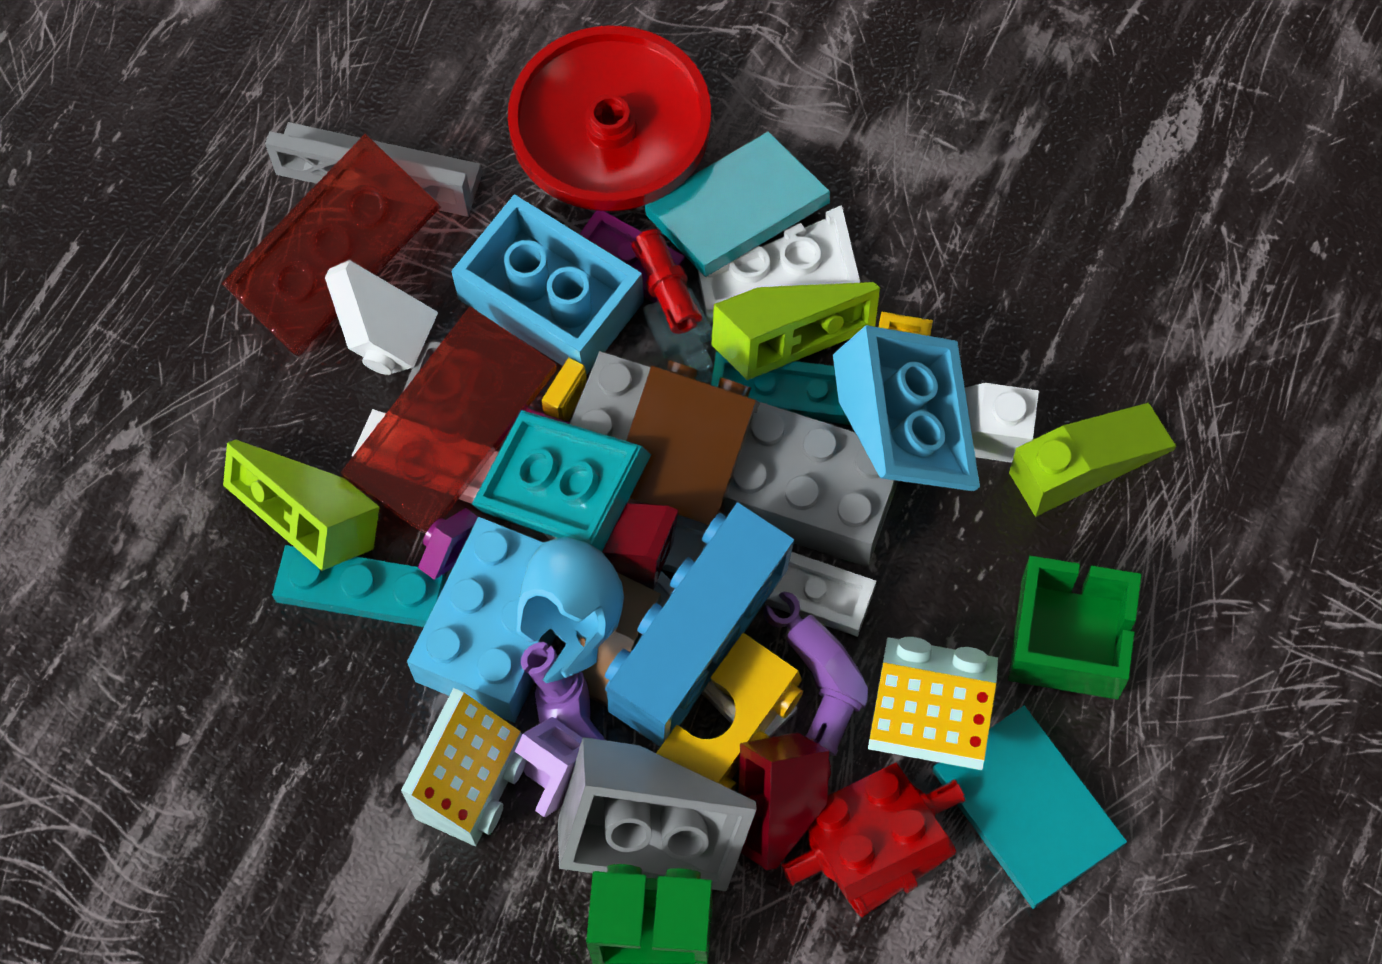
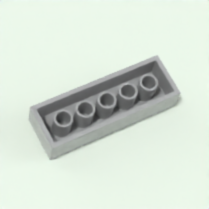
M599 351L570 425L626 441L651 367ZM760 402L757 413H754L723 503L726 506L723 514L728 516L738 502L795 539L794 544L869 567L898 481L879 477L855 432Z

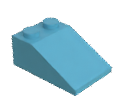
M865 325L833 354L839 403L879 477L882 479L968 491L978 489L980 483L958 342Z

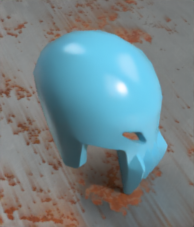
M560 537L544 542L536 550L528 563L522 581L517 608V634L526 641H537L551 629L566 644L543 678L545 683L567 678L597 663L598 647L618 627L624 602L622 582L608 558L589 543L568 537ZM580 638L586 640L584 647L581 644Z

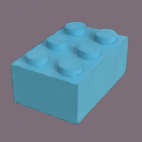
M515 194L451 271L458 300L563 366L568 357L583 364L586 375L593 368L599 351L605 352L644 303L641 272Z
M481 517L477 518L407 660L415 682L450 696L453 688L458 689L499 717L514 723L516 722L534 683L531 676L522 669L521 657L524 651L535 643L545 642L550 647L556 637V634L551 629L537 641L528 642L517 634V608L522 581L531 557L544 542Z

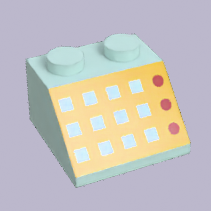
M887 637L868 749L982 770L996 689L998 657L988 656L983 651L972 647H960L955 650L933 646L926 640L917 637H903L901 639Z
M453 688L401 789L415 819L473 846L477 845L483 832L490 835L502 814L503 803L499 802V799L507 783L515 784L527 763L526 759L515 752L522 736L521 731L466 693Z

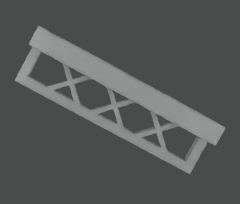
M290 122L287 123L284 134L270 131L265 143L276 175L469 217L482 177L480 163Z

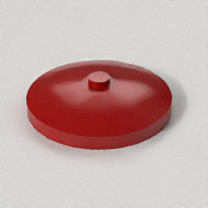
M596 26L581 29L556 39L536 53L525 65L511 91L508 103V127L512 147L519 164L528 177L543 191L562 202L583 209L596 211L628 210L663 198L684 183L694 172L704 156L711 133V102L708 88L701 72L690 57L672 42L657 34L634 27Z

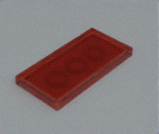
M364 134L221 284L294 355L299 356L337 317L325 279L329 268L351 260L377 275L433 217L441 206L372 139Z
M469 306L340 472L342 477L420 532L426 534L435 521L445 518L510 432L520 411L527 410L556 372V363Z

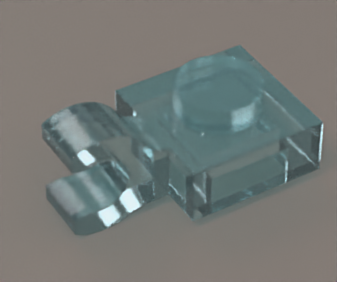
M689 288L688 291L702 315V320L696 322L697 326L688 332L681 334L671 332L659 301L643 307L644 318L664 358L666 359L680 353L684 365L700 370L697 381L703 383L712 381V373L709 368H712L713 364L703 346V343L712 340V328L692 289Z

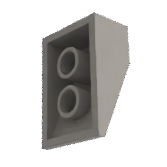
M583 737L558 817L559 869L593 873V871L607 872L608 865L627 864L642 868V875H646L647 878L665 876L668 869H691L700 872L701 879L712 880L713 890L727 891L757 810L756 801L640 745Z

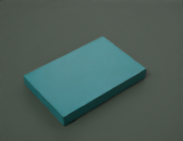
M766 132L687 178L684 183L668 195L646 204L645 212L646 216L707 277L829 204L830 191L775 137Z
M521 410L472 505L483 513L557 538L568 537L587 542L602 552L651 454L640 445Z
M1025 705L989 728L982 770L940 762L933 766L932 772L942 785L951 782L953 779L957 781L965 797V802H961L957 806L1032 909H1035L1122 849L1127 843L1126 839Z

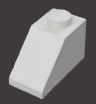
M351 260L329 268L325 279L348 349L364 357L362 360L363 364L381 374L390 375L391 373L413 368L438 312Z
M991 383L966 387L965 393L975 457L1012 463L1016 448L1033 440L1039 390Z

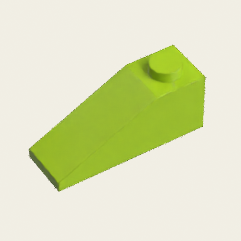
M874 282L754 288L714 304L711 345L746 380L752 379L851 339L865 325L875 327L880 287Z
M1145 403L1063 425L1017 447L1009 474L1034 516L1037 517L1175 450L1176 445L1151 405Z
M239 440L227 442L223 486L320 570L323 571L374 549L379 506L347 479Z

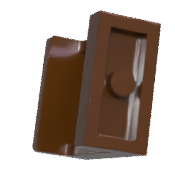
M668 360L665 370L651 365L626 439L627 442L644 447L651 454V457L630 499L649 505L670 506L678 509V515L710 525L718 513H724L726 506L723 503L754 413H757L760 402L748 398L751 387L720 377L718 385L715 387L697 381L700 370Z

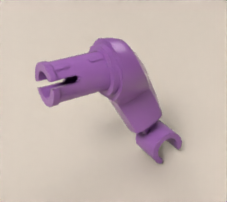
M781 592L779 597L790 607L789 617L780 618L776 616L767 605L763 609L764 617L774 627L787 626L790 629L787 643L810 669L816 688L820 690L819 695L823 697L805 737L828 749L829 755L836 756L837 748L853 711L859 712L861 708L866 707L868 687L844 646L813 615H808L802 619L799 616L800 604L797 597L789 592Z
M538 642L529 646L521 657V666L537 684L535 698L539 723L553 716L582 738L606 740L590 720L588 683L583 673L579 672L558 681L545 683L543 678L558 656L552 646L549 647L545 642Z

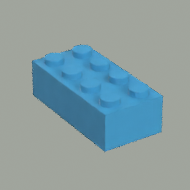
M738 502L728 516L721 512L718 513L702 537V541L706 545L696 561L689 557L686 558L673 576L670 586L674 590L664 606L658 603L653 604L642 619L637 629L642 635L634 649L630 653L623 648L608 667L604 676L609 680L605 688L608 698V712L661 747L674 727L681 725L710 683V677L741 634L745 633L786 574L795 539Z

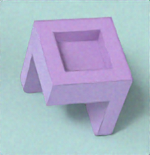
M553 716L523 733L515 749L517 754L527 760L524 773L545 788L535 809L543 817H547L562 807L582 742L581 736Z

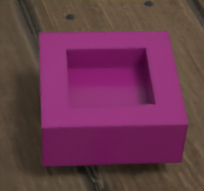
M465 508L446 520L440 518L435 521L424 536L423 544L426 546L418 568L434 580L451 570L478 516Z

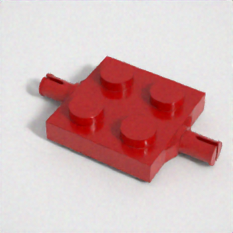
M897 762L828 795L827 805L805 832L809 838L811 851L786 863H782V870L791 886H795L796 883L822 871L825 876L838 884L844 896L850 902L951 852L948 836L938 823L936 814L961 802H965L962 789L957 784V781L953 779L951 782L925 794L911 784Z

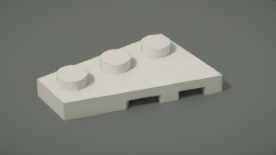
M842 205L827 211L826 218L805 228L800 223L784 230V237L762 247H755L707 277L698 270L707 322L713 321L715 303L757 287L860 283Z

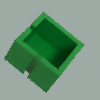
M1030 555L1022 577L1008 681L1118 700L1129 680L1134 631L1131 630L1136 622L1141 574L1091 566L1081 594H1075L1071 592L1079 574V563Z
M627 864L608 865L607 872L593 871L586 938L592 964H708L713 907L712 880L701 879L700 872L683 868L668 869L665 876H658V878H647L646 875H642V868Z

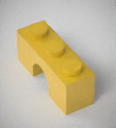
M744 632L710 677L720 691L734 700L735 718L730 728L719 737L701 739L676 725L656 752V754L733 791L737 787V783L732 778L739 770L740 743L770 738V736L764 733L777 714L783 719L786 718L803 694V690L798 688L802 681L799 671Z

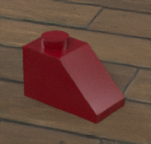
M627 503L602 551L613 564L616 572L654 590L674 543L679 510L666 505Z
M798 732L740 743L738 793L756 801L757 809L741 853L764 869H776L827 805L828 781L831 776L828 749Z

